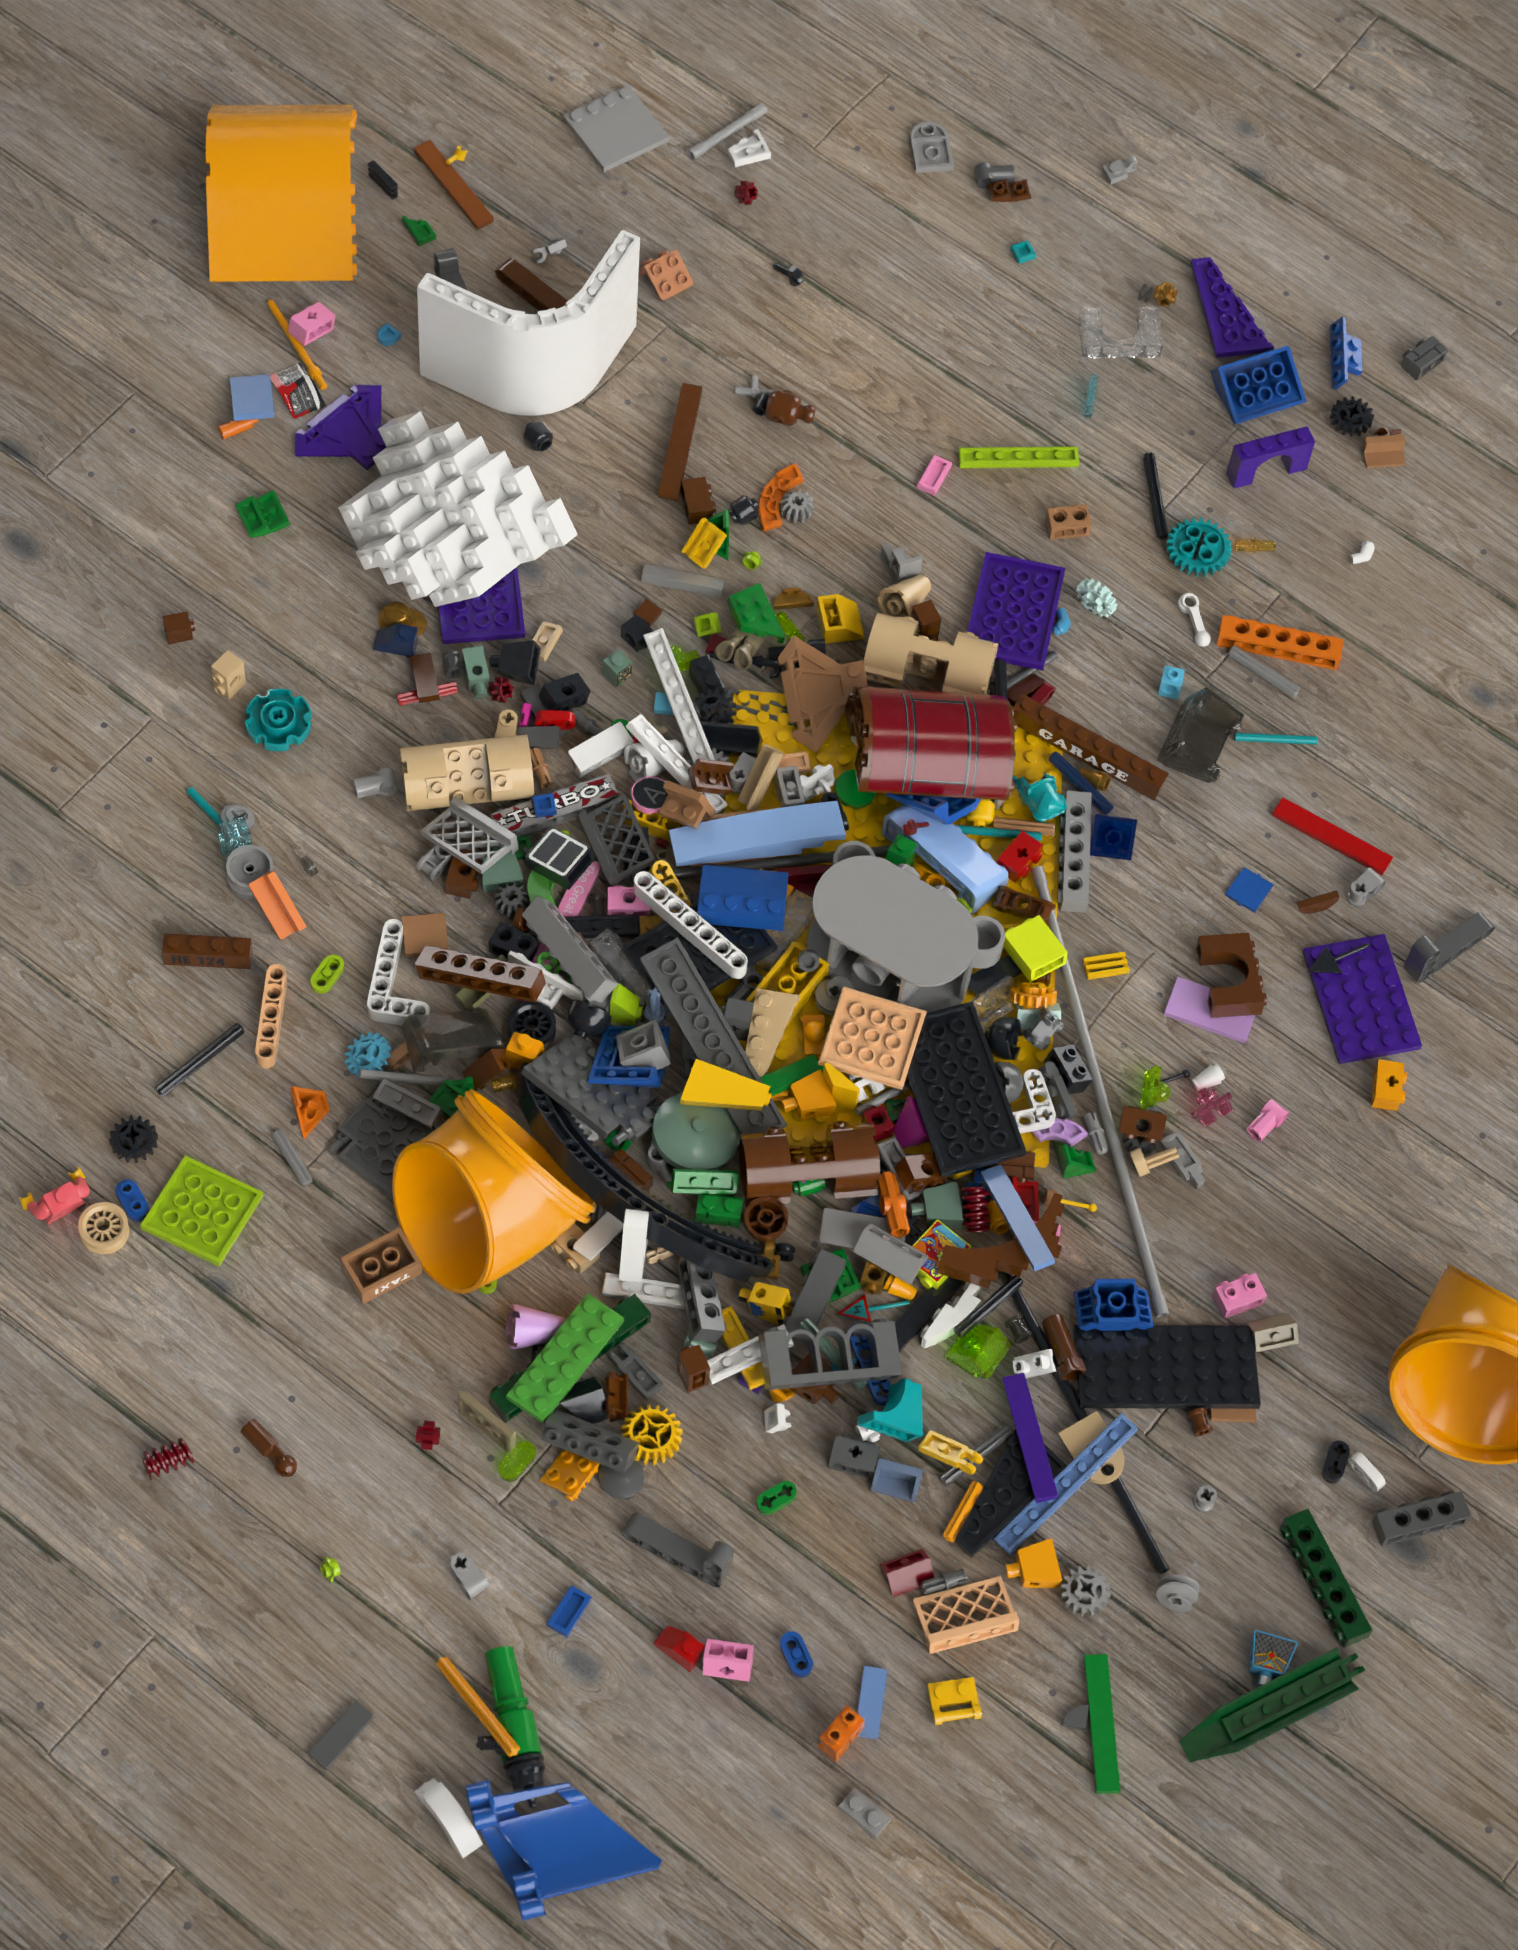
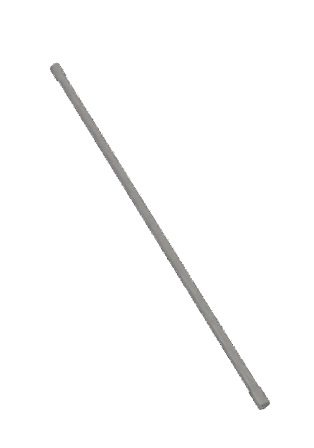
M1043 866L1033 867L1031 872L1040 899L1052 902ZM1052 910L1048 919V927L1065 948L1055 911ZM1067 957L1066 964L1059 968L1087 1068L1093 1078V1089L1152 1295L1155 1314L1157 1318H1164L1169 1315V1310L1161 1290Z

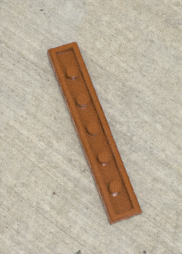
M431 140L414 147V153L477 230L494 222V217L451 164H446L447 159Z

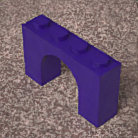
M1308 426L1234 445L1226 474L1234 489L1250 485L1253 482L1257 468L1268 459L1282 455L1281 459L1288 474L1307 470L1315 440Z

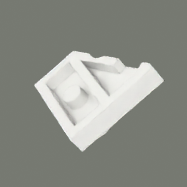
M756 129L751 137L748 139L744 137L738 144L728 149V156L734 167L769 159L771 158V151L759 130Z

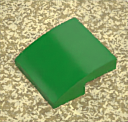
M274 489L256 499L252 495L235 504L251 538L264 536L291 525Z
M843 1249L830 1252L845 1259L846 1266L829 1303L861 1288ZM810 1263L800 1267L803 1278L806 1273L810 1274L813 1268L810 1266Z

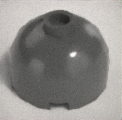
M995 1062L1009 1104L1019 1098L1024 1087V1078L1015 1065L1007 1062Z

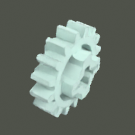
M1086 578L1077 586V597L1082 599L1081 604L1087 610L1091 609L1094 615L1098 614L1100 617L1104 615L1107 618L1116 610V598L1112 597V592L1106 586H1101L1099 581L1095 582L1092 578L1090 580Z

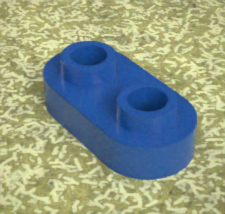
M133 1180L121 1181L116 1187V1194L127 1216L133 1221L144 1220L149 1212V1207L138 1185ZM127 1187L131 1188L128 1192L123 1191ZM136 1205L141 1206L138 1210L133 1209Z
M793 1631L785 1633L780 1640V1650L791 1673L799 1678L808 1676L813 1668V1660L802 1636ZM794 1643L796 1647L791 1649L787 1644ZM802 1663L805 1668L798 1669L797 1664Z

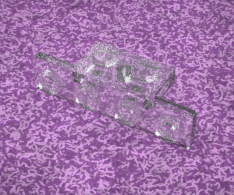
M1009 975L971 1000L973 1001L983 1031L989 1029L996 1019L1006 1017L1007 1013L1014 1009L1011 1002L1008 1001L1010 999V990L1015 986L1012 977Z

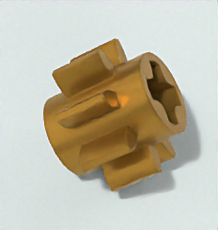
M1163 282L1160 286L1156 285L1153 299H1157L1156 302L1160 306L1167 307L1171 303L1175 304L1178 290H1174L1175 287L1172 283Z

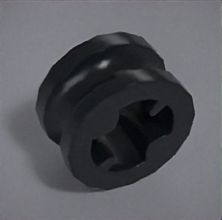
M778 1243L776 1245L777 1251H775L774 1255L780 1256V1261L791 1262L794 1260L793 1254L796 1250L794 1246L787 1243Z

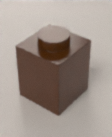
M187 611L163 616L168 645L193 640L192 631H196L193 618L189 619Z

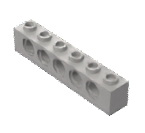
M1066 791L1067 809L1064 812V817H1060L1059 828L1063 829V835L1059 837V847H1062V853H1059L1058 866H1062V872H1058V884H1061V890H1058L1057 903H1061L1060 911L1086 913L1089 900L1092 793Z

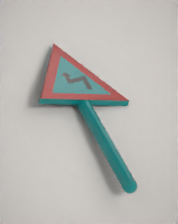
M864 1294L835 1315L872 1324L870 1311L909 1305L910 1301L868 1307Z

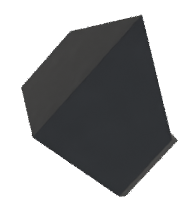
M595 1377L575 1383L560 1402L565 1408L589 1423L595 1424L609 1419L605 1413L606 1399L603 1388Z

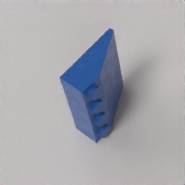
M1289 345L1229 363L1210 371L1215 389L1234 425L1307 402Z
M703 865L697 914L712 925L783 931L789 873Z

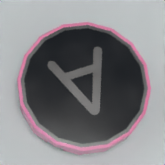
M645 777L635 782L631 791L633 805L643 813L652 814V812H657L659 814L668 796V793L663 788L666 781L658 777Z

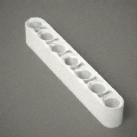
M645 871L636 874L634 878V893L640 900L730 977L740 979L746 975L748 960L741 950L653 875ZM656 897H662L663 899L657 900V899H655V898H656ZM672 910H677V911H679V912H678V913H672V912H670V911H672ZM703 937H709L710 939H709V940H704V939H702V938H703ZM719 950H724V951H726V952H725V953H719V952H717V951H719ZM734 964H740L742 966L735 967Z

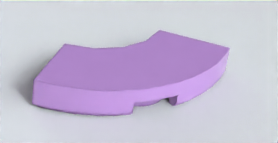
M1055 1118V1122L1051 1127L1030 1132L1039 1143L1046 1140H1058L1064 1142L1069 1147L1084 1139L1088 1134L1080 1125L1066 1118L1065 1120Z

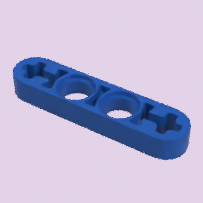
M852 1333L849 1343L859 1368H872L871 1358L863 1359L860 1356L862 1350L870 1351L868 1340L861 1335L862 1344L859 1345L858 1337L853 1336L854 1333ZM889 1379L867 1381L866 1385L873 1401L881 1406L886 1405L891 1385ZM879 1384H881L883 1393H887L886 1398L878 1396Z

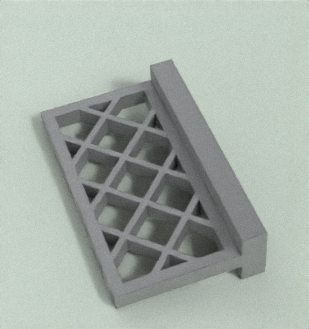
M456 796L450 800V807L421 830L422 836L481 874L508 852L514 854L519 850L516 834ZM451 815L457 818L455 822H445ZM469 826L472 828V831L460 832V827ZM457 827V832L445 833V828ZM434 829H442V834H432L430 832ZM485 836L487 841L475 842V837ZM472 837V842L460 843V838ZM457 838V843L447 844L445 842V839ZM490 846L502 847L499 851H490ZM487 847V852L475 853V848ZM472 848V853L463 854L460 852V849ZM487 858V861L480 865L475 862V859Z

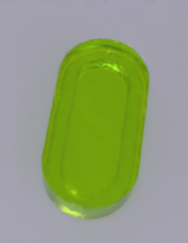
M529 1441L518 1442L500 1462L499 1475L504 1481H516L536 1458L534 1444Z

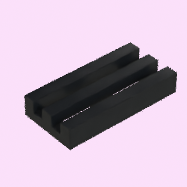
M374 160L369 162L368 171L370 173H368V176L392 200L397 198L398 184Z

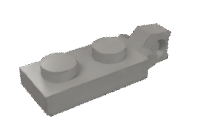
M1179 1131L1164 1137L1162 1141L1159 1140L1158 1144L1163 1151L1176 1147L1179 1158L1171 1162L1185 1181L1190 1180V1183L1196 1190L1204 1186L1205 1179L1201 1175L1203 1173L1202 1164Z

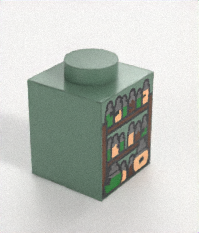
M618 649L603 660L602 674L617 687L632 676V662Z

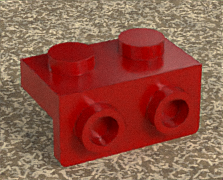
M1012 1176L1011 1183L1033 1221H1039L1038 1181L1020 1183L1017 1181V1176Z

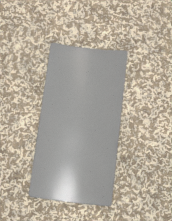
M824 1208L819 1242L855 1248L863 1230L870 1223L889 1234L890 1232L886 1218ZM905 1235L898 1239L905 1242Z

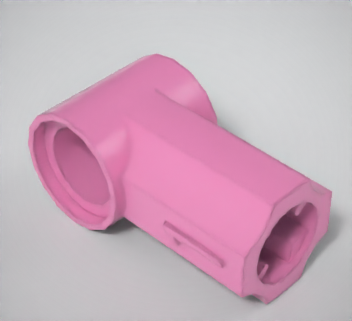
M1271 1099L1263 1107L1260 1115L1247 1127L1246 1131L1253 1140L1261 1142L1275 1127L1278 1128L1285 1121L1289 1112Z

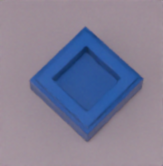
M553 793L532 796L536 818L557 815Z

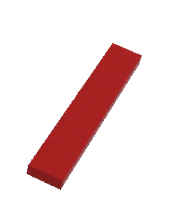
M1282 797L1273 811V817L1363 866L1373 869L1382 876L1393 859V856Z

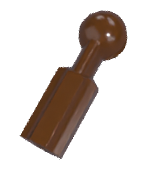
M255 1418L243 1426L240 1432L262 1456L267 1457L275 1465L278 1475L290 1477L296 1472L297 1462L295 1458L286 1455L279 1448V1443Z

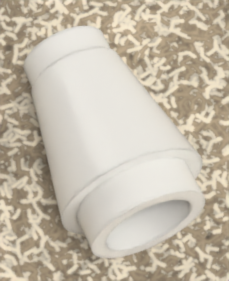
M1218 1064L1209 1065L1191 1080V1083L1198 1092L1221 1084L1225 1076Z

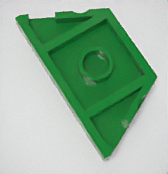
M761 583L729 596L727 604L740 631L752 633L762 638L769 635L777 638V643L784 642L785 635Z

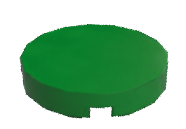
M855 769L845 771L836 780L835 794L839 797L840 803L846 807L848 805L853 807V809L864 808L871 804L876 796L874 792L858 791Z

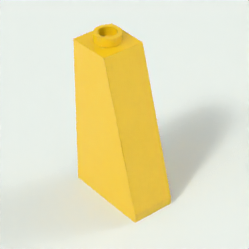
M695 1059L680 1099V1104L761 1111L763 1105L768 1106L772 1094L768 1093L770 1089L768 1085Z

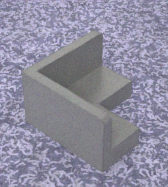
M890 543L882 545L880 557L894 584L921 573L923 561L921 556L909 559L903 548L893 550Z

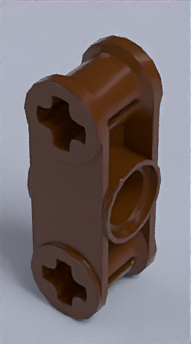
M999 886V894L996 901L992 902V908L1023 919L1034 918L1040 915L1046 925H1049L1048 919L1052 910L1056 908L1055 904L1045 899L1014 891L1005 886ZM1028 903L1025 909H1019L1021 904Z

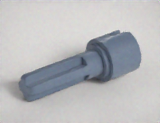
M654 988V990L648 991V1005L644 1010V1020L646 1024L656 1019L659 1026H663L664 1020H666V1010L661 1004V994L657 988Z

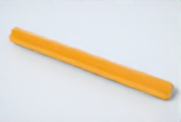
M440 1657L436 1663L437 1668L508 1756L517 1755L520 1749L518 1744L449 1658Z

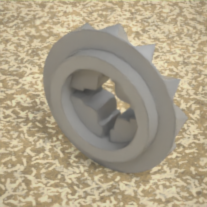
M232 804L222 810L220 821L224 823L225 828L230 827L232 832L238 830L239 833H242L243 830L249 831L253 827L255 818L248 808Z

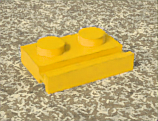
M706 518L700 520L681 551L688 555L702 569L708 567L727 536L713 523L707 521L708 519Z

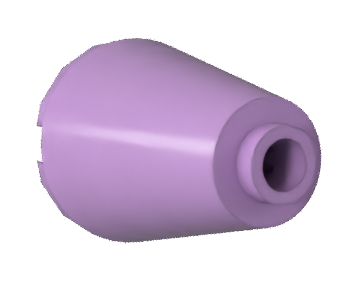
M510 1304L512 1310L507 1312L506 1335H510L511 1342H507V1346L509 1349H519L548 1343L566 1319L562 1316L526 1306Z

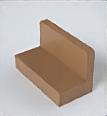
M1405 435L1365 437L1362 452L1366 468L1404 466L1403 448L1406 442Z

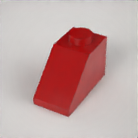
M667 1626L653 1643V1645L688 1672L692 1671L705 1652V1645L688 1632L671 1626Z

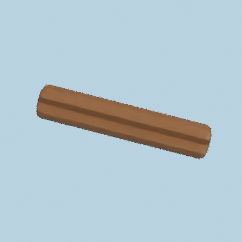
M997 817L993 820V828L1040 832L1042 835L1053 836L1055 833L1054 823Z

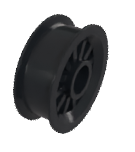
M527 1001L517 1005L511 1011L508 1018L509 1038L511 1039L514 1032L527 1034L531 1038L541 1041L544 1048L552 1043L556 1034V1018L553 1011L541 1002ZM533 1024V1025H536L537 1027H535V1028H529V1027H527V1026Z

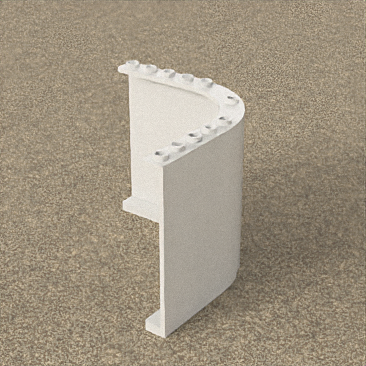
M622 230L582 289L572 299L567 301L565 306L558 309L552 308L538 311V314H525V311L505 308L427 273L417 286L420 375L486 406L509 414L525 416L544 415L561 411L578 403L599 383L636 327L640 237Z

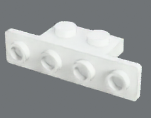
M513 951L508 953V962L510 963L514 962L542 969L546 984L536 1002H541L552 1010L562 995L572 1000L584 1001L583 991L575 984H569L556 973L552 974L546 971L542 965L530 962L521 953Z

